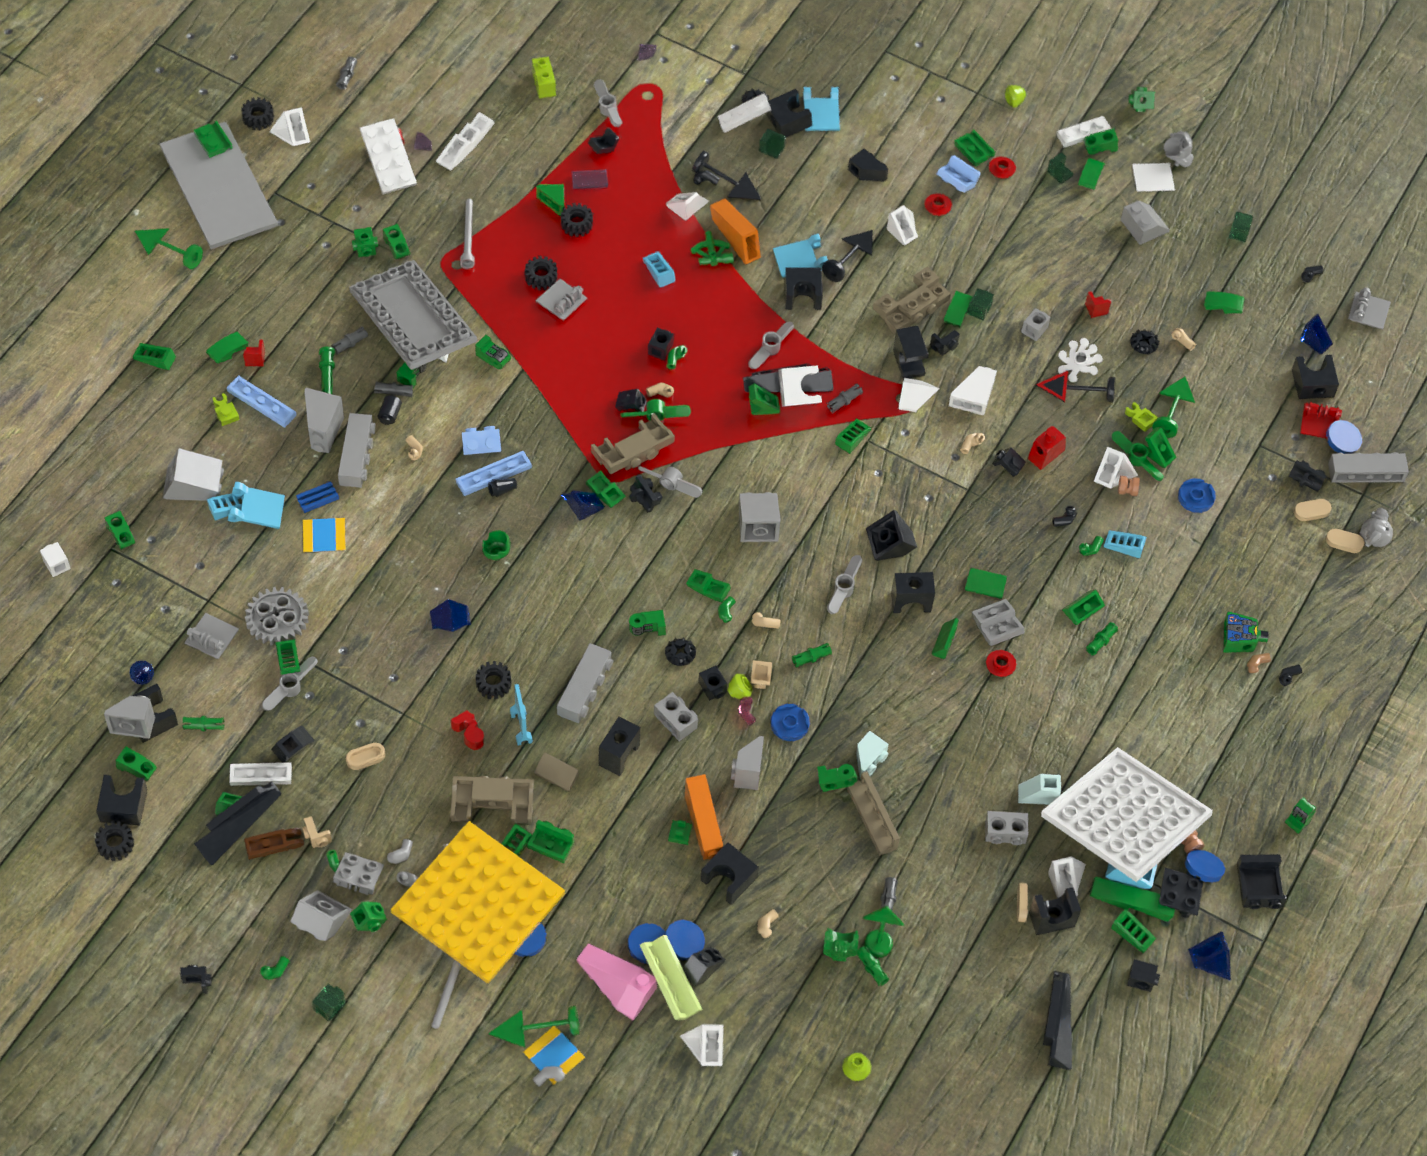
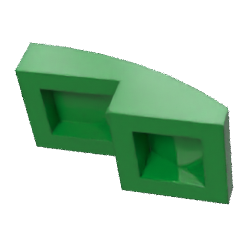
M1088 158L1078 185L1095 190L1105 163Z
M956 291L943 322L961 328L973 296Z
M1206 292L1204 306L1205 310L1223 309L1225 314L1243 313L1245 299L1243 296L1226 292Z
M234 332L213 344L206 350V353L218 364L232 359L233 353L246 349L249 342L238 332Z
M599 471L585 483L610 508L626 497L615 483H611L602 471Z
M694 569L686 582V585L691 589L721 603L731 589L729 583L713 579L712 574Z

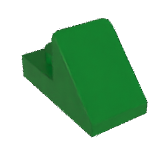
M756 384L749 386L752 415L780 413L779 399L776 395Z
M1156 427L1145 437L1149 446L1147 457L1162 468H1166L1176 458V455L1162 428Z

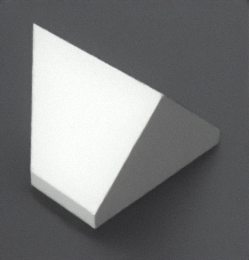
M302 108L284 111L269 131L292 146L310 142Z
M697 192L677 194L666 205L686 221L707 204L709 200L699 196Z
M902 205L889 213L887 230L902 245H906L918 237L912 211Z
M904 378L898 409L917 412L940 388L924 381Z
M1107 447L1094 482L1108 488H1113L1119 484L1120 476H1126L1129 479L1138 476L1125 453Z
M1073 857L1052 861L1048 875L1057 898L1061 897L1065 890L1071 887L1074 888L1076 896L1078 895L1077 891L1086 866L1085 863Z
M700 1025L680 1036L701 1063V1066H722L723 1025Z

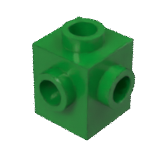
M1137 87V90H1132V94H1129L1128 103L1131 104L1132 108H1135L1136 112H1146V109H1154L1155 91L1147 90V87Z
M367 227L353 230L354 240H352L353 251H357L358 258L376 255L375 247H378L377 236L373 237L372 228Z
M361 902L350 913L357 931L375 932L388 920L380 902Z

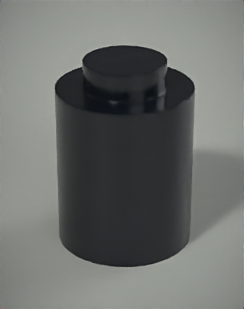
M392 395L384 397L377 415L382 424L390 425L395 423L402 405V401Z

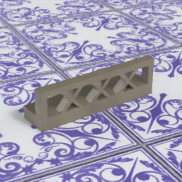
M863 772L861 780L857 781L853 786L847 787V790L880 856L897 850L900 837L868 772Z

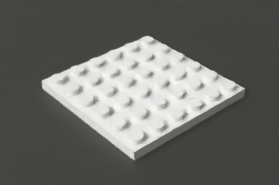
M1117 747L1042 810L1041 817L1137 882L1210 818L1213 810Z

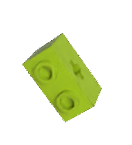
M549 56L532 59V74L539 99L556 96V81Z

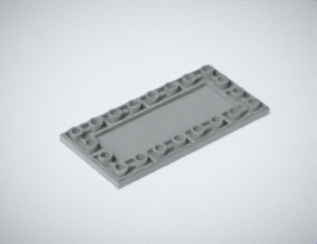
M226 121L219 123V125L232 143L233 149L230 150L229 148L225 150L226 152L212 158L208 157L194 132L160 143V148L210 249L278 226V222Z
M415 260L406 261L400 266L390 268L388 271L373 275L371 278L359 281L349 287L351 294L411 370L477 342V336Z

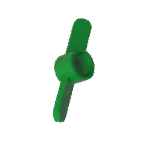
M653 399L647 402V411L621 413V417L647 416V419L650 421L652 414L655 413L659 420L662 421L665 418L687 417L691 414V408L688 405L665 406L662 400Z
M1120 431L1112 433V440L1128 454V459L1133 466H1142L1153 478L1162 481L1164 475L1147 460L1149 450L1146 445L1142 443L1133 444ZM1133 453H1140V454H1142L1143 456H1142V457H1138V456L1134 455Z

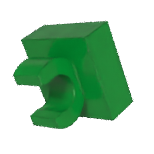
M672 820L668 841L688 845L692 824L682 820Z

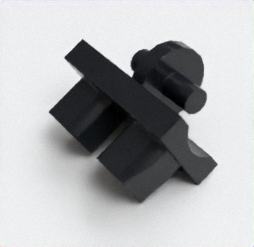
M1296 460L1288 477L1300 482L1299 487L1301 488L1305 485L1319 492L1326 475L1320 469L1315 470L1311 468L1306 461L1302 460L1300 462Z
M637 475L634 484L630 487L632 493L629 495V499L631 502L638 501L647 513L652 512L654 506L661 503L663 496L660 492H652L653 482L650 478L643 479L641 475Z

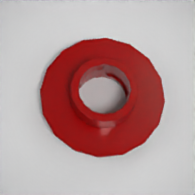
M1000 156L990 161L989 170L993 176L1006 179L1014 175L1016 165L1011 159ZM999 165H1004L1006 168H1001Z
M931 194L925 199V208L932 215L943 216L952 209L951 200L944 194ZM935 202H940L943 205H936Z
M995 650L987 656V669L995 676L1007 677L1016 669V659L1008 651ZM1004 660L1007 664L1001 666L996 661Z

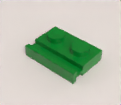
M217 120L211 125L209 123L194 129V135L209 158L224 153L229 148L230 150L233 149L232 143Z
M975 130L954 140V145L975 167L989 160L991 156H995L993 148Z

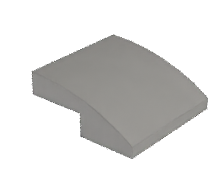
M1007 599L972 611V616L979 630L990 646L1024 634V627L1016 618L1015 610Z

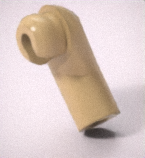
M1176 328L1172 332V338L1178 340L1188 350L1192 351L1195 348L1196 343L1186 335L1183 329Z
M659 383L647 388L646 393L648 397L656 394L670 397L673 395L674 389L668 384Z
M974 433L967 435L960 451L963 454H968L972 446H977L984 442V434Z
M410 435L406 439L407 444L411 447L408 456L412 460H418L422 455L423 446Z
M759 612L752 615V623L755 626L776 629L780 627V619L763 617Z
M774 909L758 920L757 930L763 938H767L772 934L770 923L779 918Z

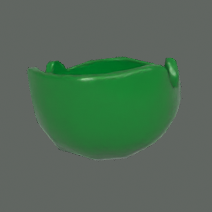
M501 530L489 532L488 539L482 542V552L486 558L495 561L506 557L511 547L509 536Z

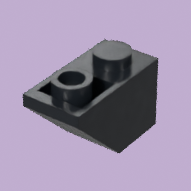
M865 148L849 159L848 171L859 180L884 182L887 180L889 168Z
M301 725L276 742L271 750L282 763H287L315 740Z
M708 947L692 954L683 967V971L688 981L692 985L697 986L704 983L726 959L721 956L720 951Z

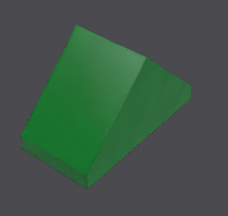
M564 184L537 185V198L561 216V212L564 209Z

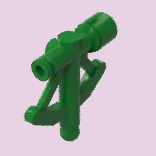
M710 230L705 232L706 241L699 242L691 248L692 254L698 253L704 256V258H699L700 265L711 264V266H716L720 262L725 264L734 263L732 252L722 254L725 249L730 248V244L721 240H713ZM715 246L721 247L717 253L715 251ZM708 247L709 255L700 249Z

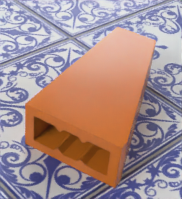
M726 199L711 204L712 220L746 265L760 259L758 230Z
M703 774L686 778L685 800L703 860H711L724 846L707 778Z

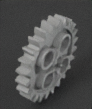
M273 587V592L266 589V594L263 595L261 592H258L259 598L252 597L253 603H248L249 609L245 610V621L247 629H250L251 636L255 635L256 640L262 638L263 644L269 640L272 646L274 641H288L289 638L296 640L295 634L301 636V629L306 630L305 623H309L307 617L309 616V611L307 610V603H304L303 597L299 598L297 592L292 595L291 589L284 592L283 587H281L280 591Z

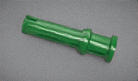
M325 346L319 349V355L321 356L319 368L322 371L321 392L333 394V370L335 368L333 356L335 355V349Z

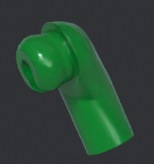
M684 345L669 351L667 368L675 369L676 361L685 356L687 348Z
M1095 536L1092 544L1088 545V543H1085L1084 545V543H1081L1079 545L1080 553L1084 556L1097 554L1104 539L1100 536Z
M731 596L718 607V616L724 623L732 620L730 608L736 601Z
M330 850L326 853L330 868L336 873L340 865L336 850Z
M281 956L276 966H263L260 974L266 980L279 978L283 975L290 960Z

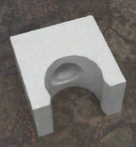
M818 365L778 370L782 407L822 402L820 395L808 396L801 388V381L805 375H813L819 372Z

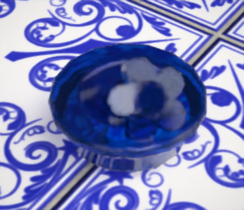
M136 661L130 667V678L137 684H147L154 676V669L147 661Z

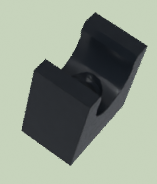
M797 89L768 101L771 110L766 112V115L781 139H785L813 126L812 113L809 109L801 112H792L793 109L800 106Z
M785 267V310H792L794 298L801 295L810 297L814 302V309L821 310L823 299L821 268Z
M919 326L896 329L893 353L903 380L904 378L911 379L925 376L922 359L928 358L929 354Z
M1325 355L1320 371L1309 369L1304 363L1303 356L1296 357L1292 367V374L1298 399L1334 398L1339 387V381L1332 355Z
M933 572L894 574L891 591L893 613H901V608L909 603L923 604L925 613L932 611L935 597Z
M157 683L133 695L135 697L141 695L150 698L152 707L163 701L162 693ZM168 708L161 713H154L155 720L150 739L178 725L173 708ZM139 737L142 743L150 740L148 738Z
M618 717L599 746V766L621 776L630 751L632 749L637 751L640 747L641 727Z
M104 775L96 809L99 821L103 823L114 821L115 824L120 821L122 824L140 826L148 790L145 779L137 778L134 789L130 793L117 795L114 793L115 787L111 775Z
M728 842L701 869L700 881L706 885L716 876L721 875L730 878L733 883L727 888L726 902L732 905L758 878L759 866Z
M1067 888L1061 897L1050 901H1044L1041 894L1034 896L1029 915L1036 936L1076 926L1081 908L1074 888ZM1049 914H1055L1057 918H1053Z

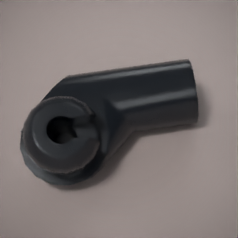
M704 170L694 175L693 182L700 185L708 180L716 185L720 177L709 170Z
M1323 266L1306 267L1301 274V279L1306 283L1310 282L1314 275L1323 274Z
M1068 506L1062 517H1053V526L1070 525L1076 518V508Z
M1298 664L1282 669L1279 676L1280 684L1283 686L1290 685L1294 675L1302 674L1301 666Z

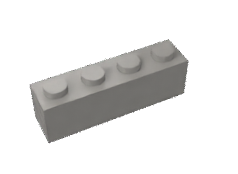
M349 413L338 472L339 486L362 488L363 481L367 479V469L365 467L370 463L368 451L369 449L372 450L373 438H371V434H375L376 423H373L372 415Z
M1336 453L1331 455L1328 463L1331 483L1405 482L1409 473L1405 453Z
M591 643L589 644L557 705L558 716L578 724L582 717H586L590 701L593 702L596 698V689L598 686H602L606 670L609 671L612 667L611 651Z

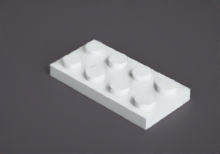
M394 118L361 127L360 132L382 194L416 185L417 182Z

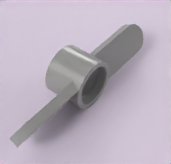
M598 79L595 81L594 87L599 96L600 112L602 115L608 116L614 126L620 127L622 121L617 112L616 97L609 94L604 81Z
M786 322L777 332H767L764 334L762 347L748 362L751 369H757L769 355H775L780 351L781 341L794 328L792 322ZM767 342H774V343H776V344H775V345H769V344H767Z
M638 466V470L659 478L660 484L668 490L676 489L695 498L702 494V489L699 486L682 480V473L674 467H667L664 473L660 475Z
M860 555L853 556L844 574L837 576L834 593L827 605V610L830 614L837 613L844 598L850 597L853 594L854 577L862 563ZM846 583L850 587L842 588L839 586V584Z
M309 657L300 666V672L283 674L279 680L280 685L263 700L262 708L266 711L272 710L285 696H296L301 689L300 680L317 664V659ZM287 682L296 683L294 687H284Z

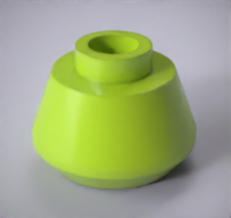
M1008 85L1005 89V98L1008 105L1016 108L1023 103L1026 98L1025 89L1018 85Z
M735 674L728 683L729 687L727 690L733 698H748L753 692L749 680L743 674Z
M853 1053L844 1059L842 1069L849 1079L860 1081L867 1078L870 1074L871 1063L865 1055Z

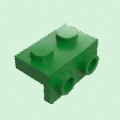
M537 820L536 829L527 844V848L564 863L574 845V835L569 830L559 829L548 821Z

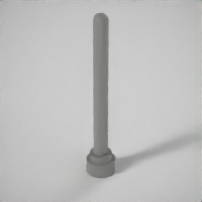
M467 199L465 205L464 253L460 257V266L465 269L472 268L475 261L474 256L471 254L473 201L471 199Z
M455 959L432 1021L434 1029L440 1027L461 964Z

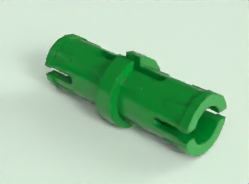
M1109 622L1101 632H1097L1094 640L1086 646V651L1090 655L1095 656L1103 646L1109 643L1110 638L1118 632L1117 625Z
M828 643L815 648L810 647L805 652L793 655L792 662L796 668L809 662H817V659L832 654L831 647Z
M183 717L182 723L191 724H185L182 727L183 730H224L225 724L216 723H223L225 720L224 717Z
M867 946L858 949L857 956L864 964L866 972L872 975L878 986L885 985L890 978L881 968L879 960L873 957Z

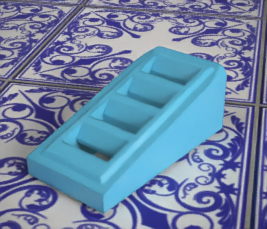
M660 252L643 258L644 263L659 287L675 282L674 271Z
M231 493L207 499L208 507L214 520L227 517L231 507L241 510L242 504H239L237 499L241 498L243 500V496H233Z
M1109 530L1104 547L1140 559L1147 537ZM1112 538H1116L1115 543H1111Z

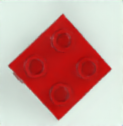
M1312 402L1304 403L1300 434L1328 439L1326 431L1333 422L1340 420L1342 410L1339 407L1328 408V405L1323 407V404L1319 406V404Z

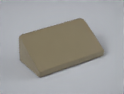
M544 753L534 774L569 792L579 777V770Z

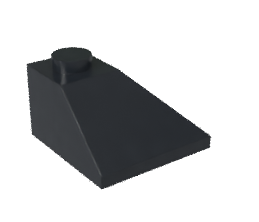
M896 510L891 511L866 528L876 561L903 557L917 548L913 531Z

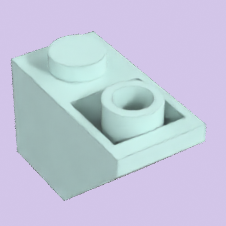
M871 731L857 745L856 756L860 779L861 774L866 771L871 776L877 768L876 765L879 762L882 763L889 754L887 752L889 744Z
M1039 774L1018 784V803L1050 805L1061 794V775Z

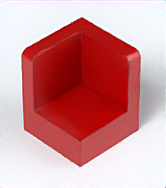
M1092 291L1088 292L1085 306L1091 318L1107 315L1111 300H1104L1103 296L1095 298Z
M259 339V347H246V350L243 351L245 366L264 367L265 347L263 339Z

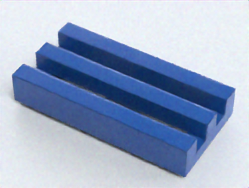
M328 482L298 494L296 498L303 512L306 513L338 500L339 495L336 493L332 482Z

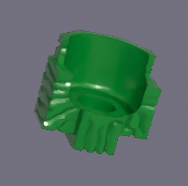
M827 928V931H825L823 954L833 958V961L846 962L848 957L856 956L859 941L858 931L838 933Z

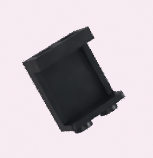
M1281 854L1240 855L1237 861V870L1243 908L1253 910L1261 907L1279 909L1284 906L1287 897L1283 895L1279 870L1282 862Z

